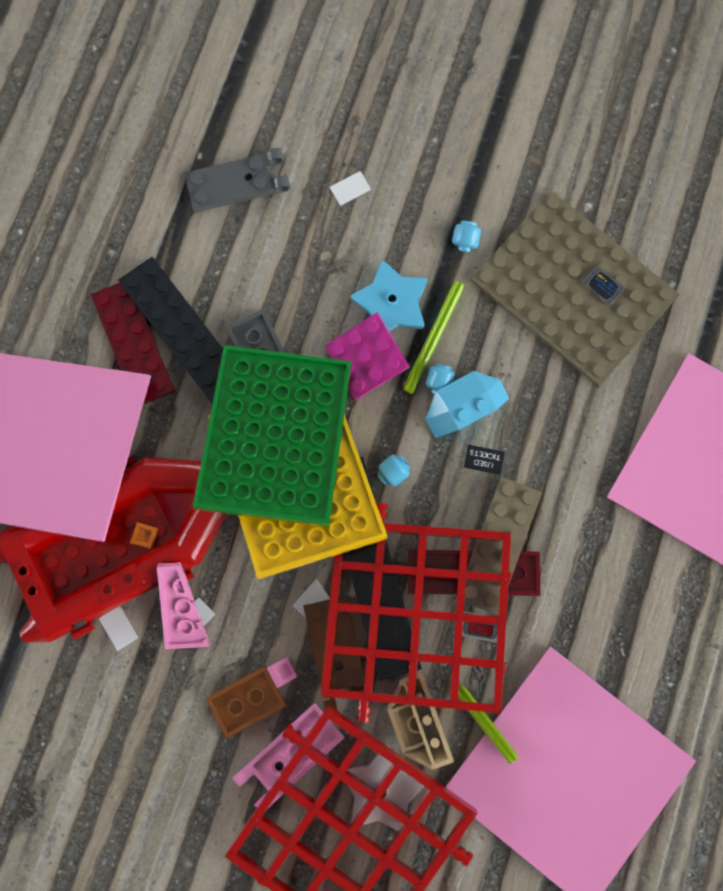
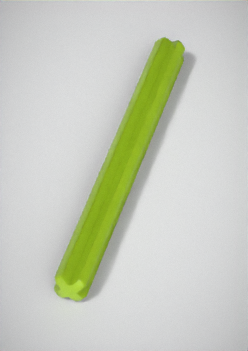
M458 281L453 283L403 387L406 393H414L464 289V284Z

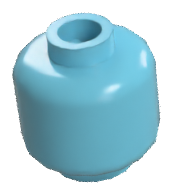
M461 221V224H457L454 228L452 243L458 246V251L470 253V249H476L479 246L481 229L477 227L475 222Z
M436 363L435 366L429 368L426 386L432 389L431 393L435 394L437 390L454 382L456 373L452 371V367Z
M392 454L379 465L380 474L378 477L385 485L389 483L392 486H398L409 477V469L411 467L403 456Z

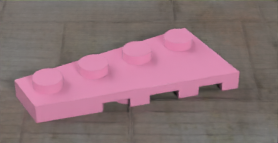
M181 563L158 564L157 573L165 649L209 647L210 641Z

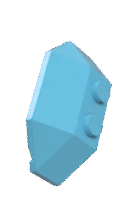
M472 371L435 392L425 420L434 438H438L458 431L492 413L502 406L509 397L501 380Z

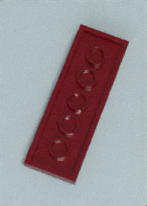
M117 283L92 293L91 297L120 370L151 376L143 405L176 392L146 317L121 284Z
M408 549V566L417 567L418 550ZM426 550L425 568L459 570L460 550ZM468 550L467 565L473 550ZM520 552L508 586V596H541L540 552ZM408 576V594H415L416 576ZM424 577L423 594L457 595L458 580Z

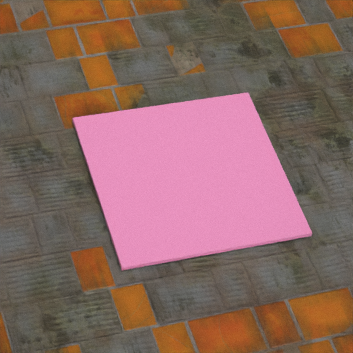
M0 353V524L104 542L151 376Z
M687 354L606 498L722 566L723 372L695 356Z
M550 646L493 722L517 753L518 759L509 764L485 733L445 787L476 808V820L563 891H605L691 770L696 760Z

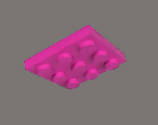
M378 312L325 346L332 359L352 361L348 389L354 400H359L410 368Z

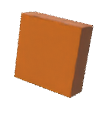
M137 522L130 543L153 549L159 528Z

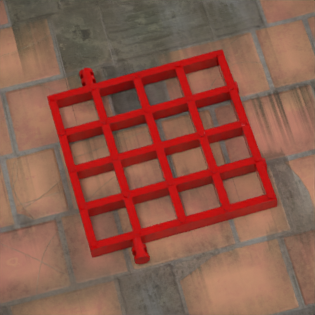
M376 503L386 533L419 535L417 567L385 565L386 539L377 542L375 564L343 561L344 553L334 555L321 696L360 700V707H357L356 711L359 712V716H356V721L370 722V717H368V713H371V708H368L369 701L501 713L503 674H506L504 654L508 582L511 581V571H509L511 533L384 523V519L388 515L385 510H388V504ZM427 536L461 538L459 570L425 568ZM469 539L502 542L500 574L467 571ZM342 570L374 573L371 606L339 603ZM383 574L416 576L414 609L380 606ZM424 577L458 580L456 613L422 610ZM466 580L500 583L498 616L464 614ZM338 612L371 614L368 649L335 646ZM379 615L413 618L410 652L376 649ZM421 619L455 622L453 656L418 653ZM463 622L497 625L495 660L461 657ZM334 654L367 657L364 692L331 689ZM376 658L410 661L407 696L373 693ZM418 661L452 664L450 700L415 697ZM460 665L495 668L493 704L458 701Z
M328 704L306 737L298 729L295 730L291 724L286 728L282 737L288 738L289 742L295 743L299 748L224 856L255 878L259 885L266 886L271 891H295L274 876L290 852H293L318 870L305 891H317L326 877L346 891H371L387 867L414 885L410 891H425L450 854L454 856L455 860H460L461 864L465 867L471 862L473 853L467 852L466 848L462 845H457V843L477 816V809ZM329 719L357 738L340 764L312 745ZM364 745H367L392 763L375 789L347 770ZM304 755L332 774L316 799L287 780ZM400 770L428 788L411 814L383 796ZM340 780L367 799L351 824L323 806ZM279 791H282L307 809V812L291 834L263 815ZM436 796H439L463 813L446 840L419 821ZM375 806H378L403 824L386 850L359 831ZM315 816L343 835L326 860L299 841ZM255 826L283 845L267 870L239 850ZM412 831L438 849L421 875L395 857ZM351 841L378 860L361 885L334 866Z

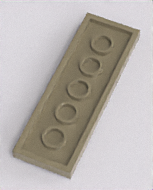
M501 477L481 530L511 533L509 571H511L512 577L542 492ZM477 540L467 565V571L500 574L502 542ZM466 580L464 603L497 616L500 583Z

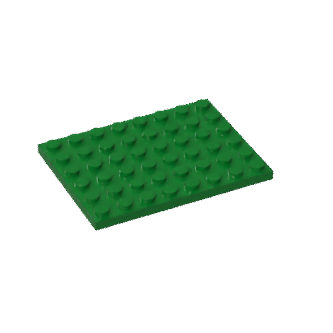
M224 345L193 509L329 527L352 361Z

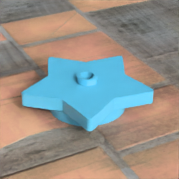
M382 261L373 284L352 294L351 300L370 314V316L378 312L389 331L398 327L423 329L424 321L418 302L425 290L428 279L402 277L385 261ZM389 299H395L396 301L390 302Z

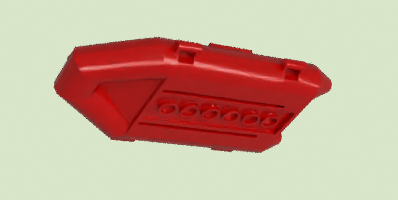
M134 455L128 457L125 468L133 466L124 471L104 542L17 526H10L0 531V564L9 565L31 612L30 618L19 632L24 643H48L71 632L73 639L76 640L95 630L92 620L159 586L158 564L181 563L183 569L187 570L184 572L187 581L194 578L191 569L201 563L228 515L226 513L193 509L202 460L144 457L137 461ZM137 522L159 528L153 549L130 543ZM83 621L87 622V624L75 630V625Z

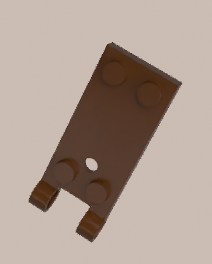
M346 596L339 597V603L348 604ZM330 599L303 605L321 687ZM338 612L335 646L358 648L350 613ZM334 654L331 689L340 690L355 686L357 692H364L365 677L360 656ZM336 662L343 663L342 670L338 671L335 669ZM323 697L325 708L329 704L338 711L335 698Z

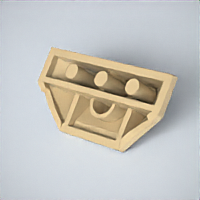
M422 672L418 673L415 697L431 698ZM408 677L400 680L394 695L407 696ZM390 703L387 710L403 755L431 770L454 762L435 707Z

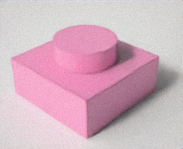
M287 657L267 668L277 688L297 677Z

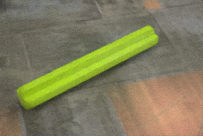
M460 685L459 700L477 703L465 686ZM468 710L509 764L518 759L517 753L486 713Z

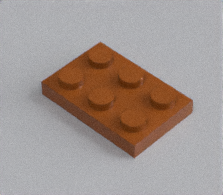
M267 665L206 698L226 739L287 706L267 670Z

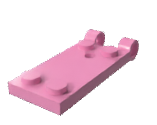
M315 702L291 725L294 726L295 730L301 731V734L306 737L323 711ZM329 719L312 745L326 755L345 736ZM283 731L232 779L240 787L254 774L269 791L299 746L289 742L288 738H283ZM304 755L287 780L295 784L317 763ZM277 762L283 763L284 767L282 770L275 768ZM282 791L278 792L269 807L284 794ZM263 795V796L254 804V806H255L256 808H257L258 805L261 803V801L263 800V798L265 797V795Z

